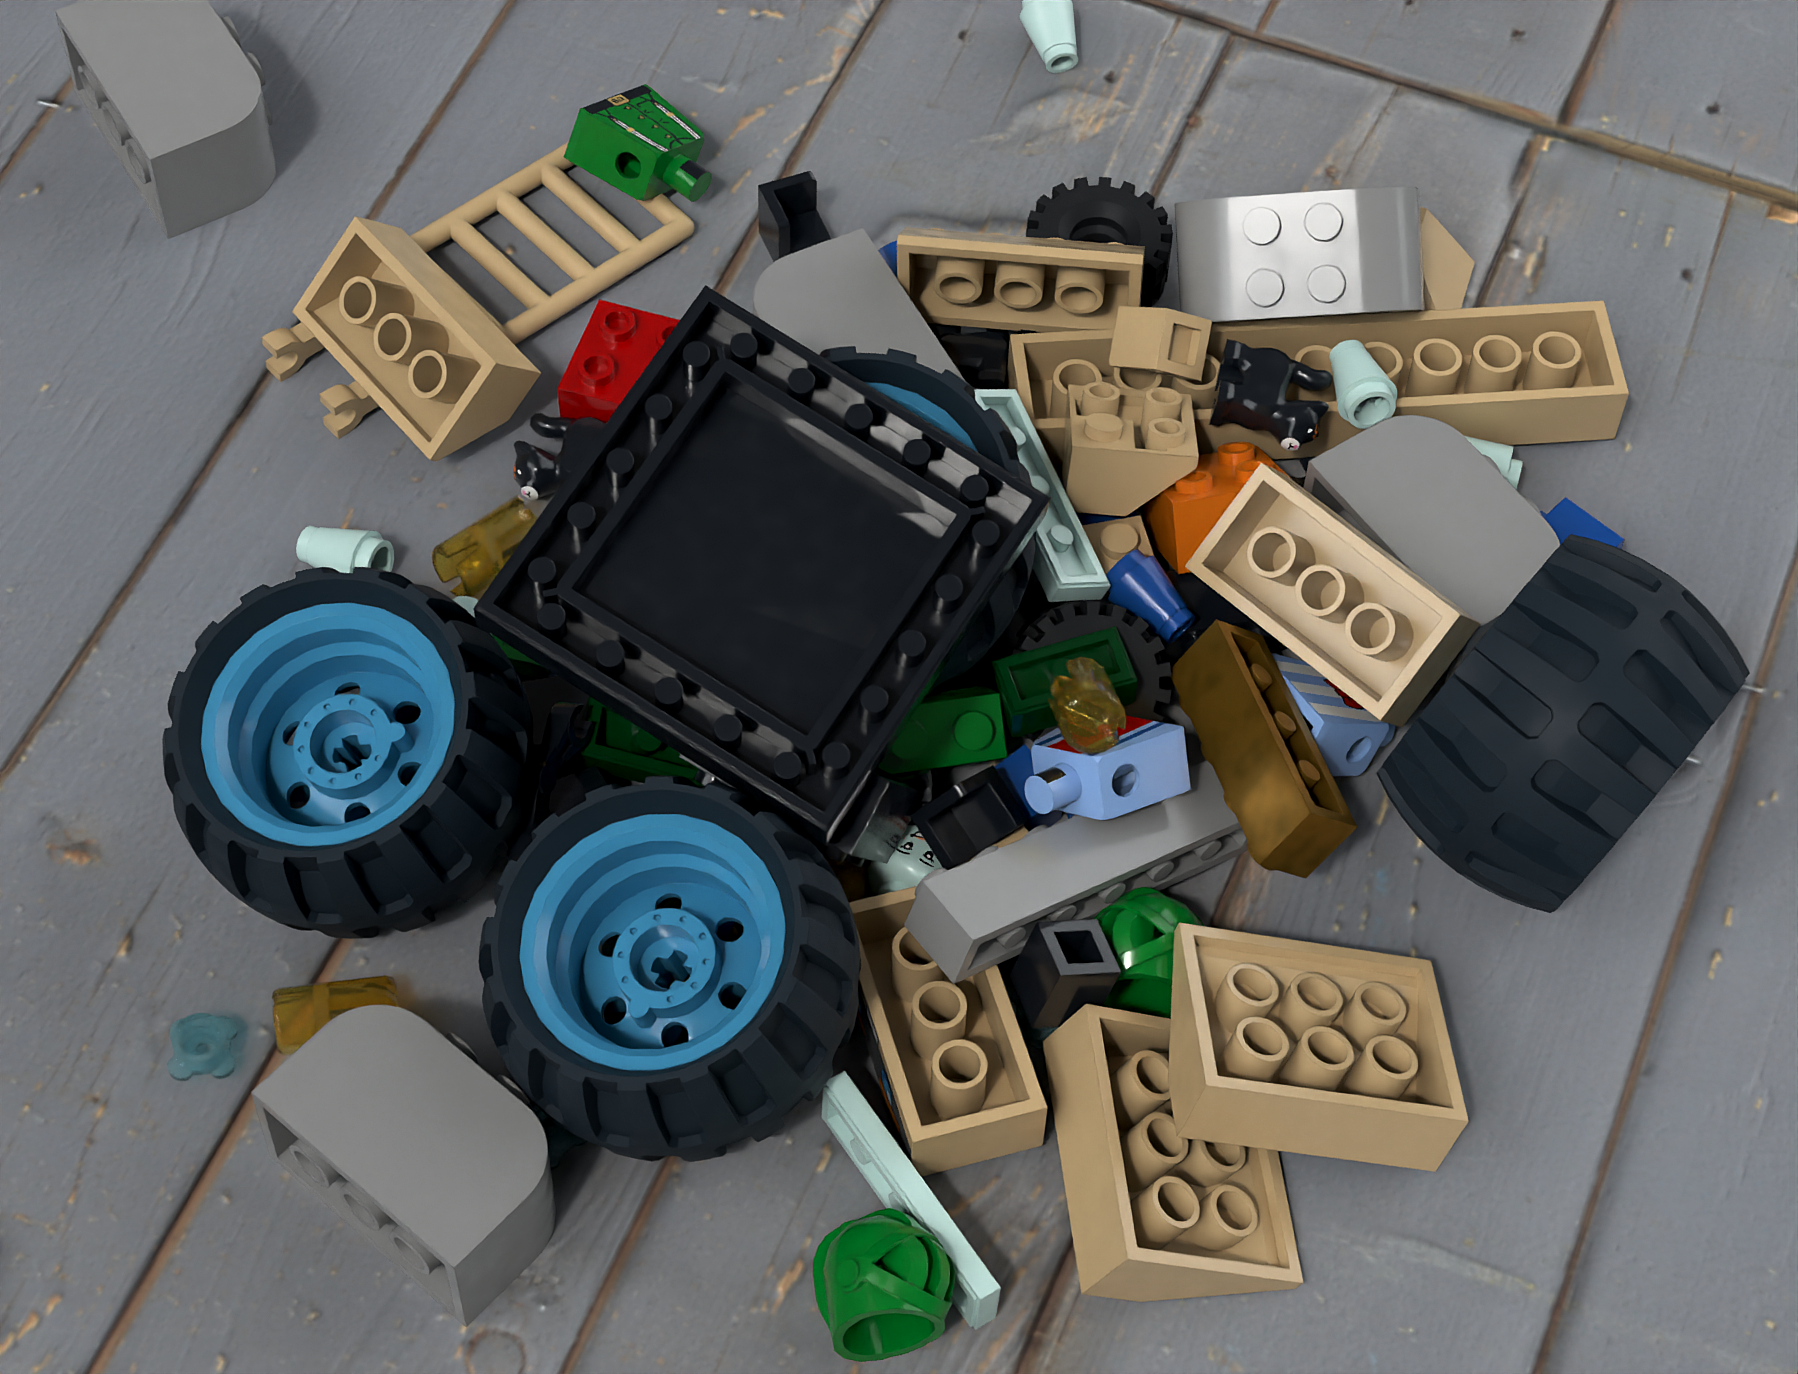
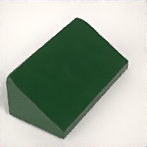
M1116 626L992 661L994 677L1012 737H1019L1067 723L1090 709L1106 712L1134 703L1136 698L1137 678Z
M588 697L581 720L594 722L593 733L588 743L570 758L569 763L571 765L585 769L596 765L601 773L645 784V777L682 776L693 781L700 789L704 787V785L693 779L699 768L680 758L679 752L592 697Z

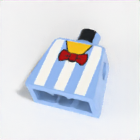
M1271 653L1332 776H1359L1366 770L1378 748L1387 745L1391 741L1395 725L1377 719L1308 663Z

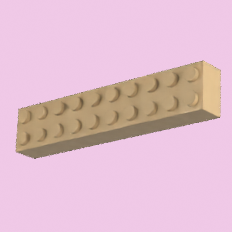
M1604 300L1212 323L1201 381L1183 380L1149 370L1121 369L1110 366L1109 356L1114 329L1010 334L1007 366L1008 389H1016L1056 473L1062 472L1068 384L1086 385L1092 382H1105L1119 389L1143 391L1155 387H1165L1173 389L1179 394L1191 395L1198 455L1215 453L1217 448L1225 443L1249 442L1254 446L1257 445L1272 460L1317 457L1366 430L1353 426L1349 421L1343 419L1338 412L1329 355L1337 344L1346 340L1360 341L1395 384L1397 399L1396 409L1392 417L1402 415L1430 417L1452 426L1464 436L1505 445L1615 439L1629 395ZM1227 339L1236 340L1251 348L1278 349L1286 353L1290 359L1306 364L1312 369L1326 370L1331 373L1332 383L1328 389L1310 391L1292 383L1289 385L1285 396L1289 401L1311 400L1322 401L1328 404L1329 408L1320 421L1319 436L1315 437V440L1302 444L1298 450L1289 451L1285 450L1275 437L1265 430H1250L1229 422H1225L1220 426L1209 425L1213 401L1217 397V391H1215L1217 373Z

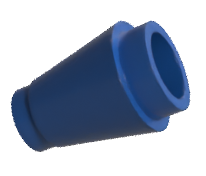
M1135 549L1120 559L1107 573L1106 576L1111 585L1108 589L1110 592L1108 600L1115 605L1126 608V613L1142 618L1149 625L1147 628L1161 636L1167 643L1177 640L1195 621L1196 616L1188 609L1187 604L1155 556L1146 557L1139 549Z

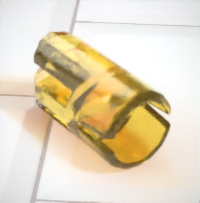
M518 494L439 543L433 549L432 563L441 582L446 583L458 576L461 578L462 582L450 590L454 596L473 597L489 587L538 519L532 510H523L525 506L524 500Z
M1085 657L1069 660L1066 663V667L1071 678L1065 676L1055 677L1050 687L1054 700L1048 699V704L1058 728L1068 745L1079 752L1088 754L1105 752L1119 741L1118 726L1122 729L1126 727L1125 709L1103 666L1095 660Z
M380 975L276 988L272 993V999H274L272 1009L279 1053L283 1056L292 1055L325 1024L346 1011L368 1005L399 1007L397 984L394 978Z

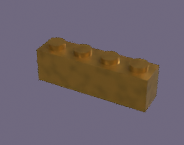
M1216 619L1171 667L1172 676L1170 677L1180 696V707L1192 721L1202 743V754L1215 770L1224 790V801L1237 817L1247 839L1246 846L1251 857L1267 870H1278L1307 878L1357 828V825L1263 636Z

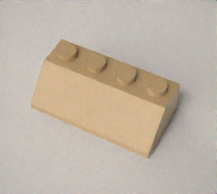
M357 216L353 218L292 311L424 455L432 461L443 459L507 422L541 374L529 359L402 228Z
M905 227L898 234L897 279L926 323L1014 331H1021L1022 329L1038 333L1114 329L1119 306L1140 307L1145 246L1124 245L1116 242L1072 241L1054 237L1035 238L1010 236L1001 233L986 234L949 231L941 228Z

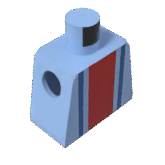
M1090 709L1033 742L1031 756L1034 775L1026 780L1024 787L1029 805L1040 814H1047L1057 810L1097 820L1113 819L1191 790L1184 727Z

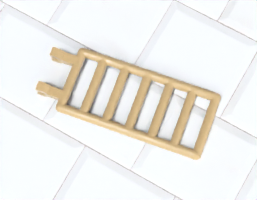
M567 142L413 233L410 237L425 253L452 238L528 309L502 325L442 269L500 331L516 345L689 238L695 229L692 219L663 194H659L646 201L636 200L664 225L642 240H639L563 172L575 165L564 158L568 145ZM543 184L617 250L619 254L594 268L518 198ZM498 211L574 281L548 296L480 234L473 225ZM302 322L290 329H275L262 337L263 346L273 355L265 361L266 368L280 382L296 373L304 364L306 358L325 348ZM356 380L347 386L345 384L335 385L319 394L320 402L331 412L323 417L324 426L338 439L352 431L365 414L379 406Z

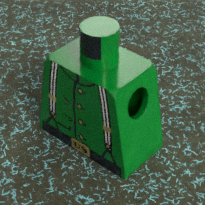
M646 84L580 108L564 154V158L636 200L646 201L674 189L691 202H694L706 192L712 179L711 173L696 163L704 143L703 132Z

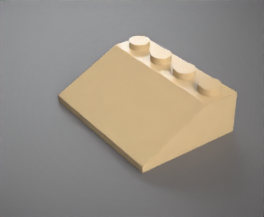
M1178 923L1174 931L1168 1085L1177 1137L1436 1172L1469 1120L1431 960Z
M1085 1004L1042 1041L1081 1294L1147 1302L1296 1289L1303 1284L1278 1151L1179 1138L1176 1135L1168 1085L1171 1019Z

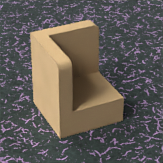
M1119 306L1109 356V365L1121 369L1149 370L1183 380L1201 381L1212 320L1169 308Z

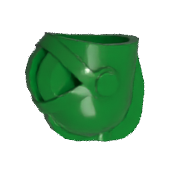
M1149 887L1135 888L1122 894L1115 902L1102 909L1094 918L1098 920L1121 970V974L1102 1007L1171 1019L1174 931L1178 923L1204 926V924L1183 902L1169 898Z
M890 1208L878 1210L860 1219L844 1222L840 1227L827 1234L819 1244L813 1259L815 1296L819 1311L831 1331L834 1351L844 1359L853 1361L884 1360L924 1347L938 1339L946 1330L944 1319L953 1303L951 1297L954 1291L955 1270L951 1258L945 1253L943 1245L935 1236L922 1228L912 1216Z

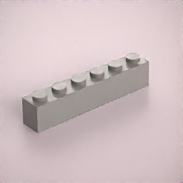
M1207 760L1194 766L1188 763L1191 790L1113 819L1097 820L1074 814L1072 818L1051 827L1045 824L1037 826L1022 839L1004 847L990 846L978 853L971 861L950 870L938 868L932 871L917 885L915 889L916 898L904 926L950 981L955 984L1019 955L1037 922L1094 919L1102 909L1115 902L1127 891L1140 887H1149L1160 891L1246 852L1247 839L1236 815L1224 801V790L1213 766Z

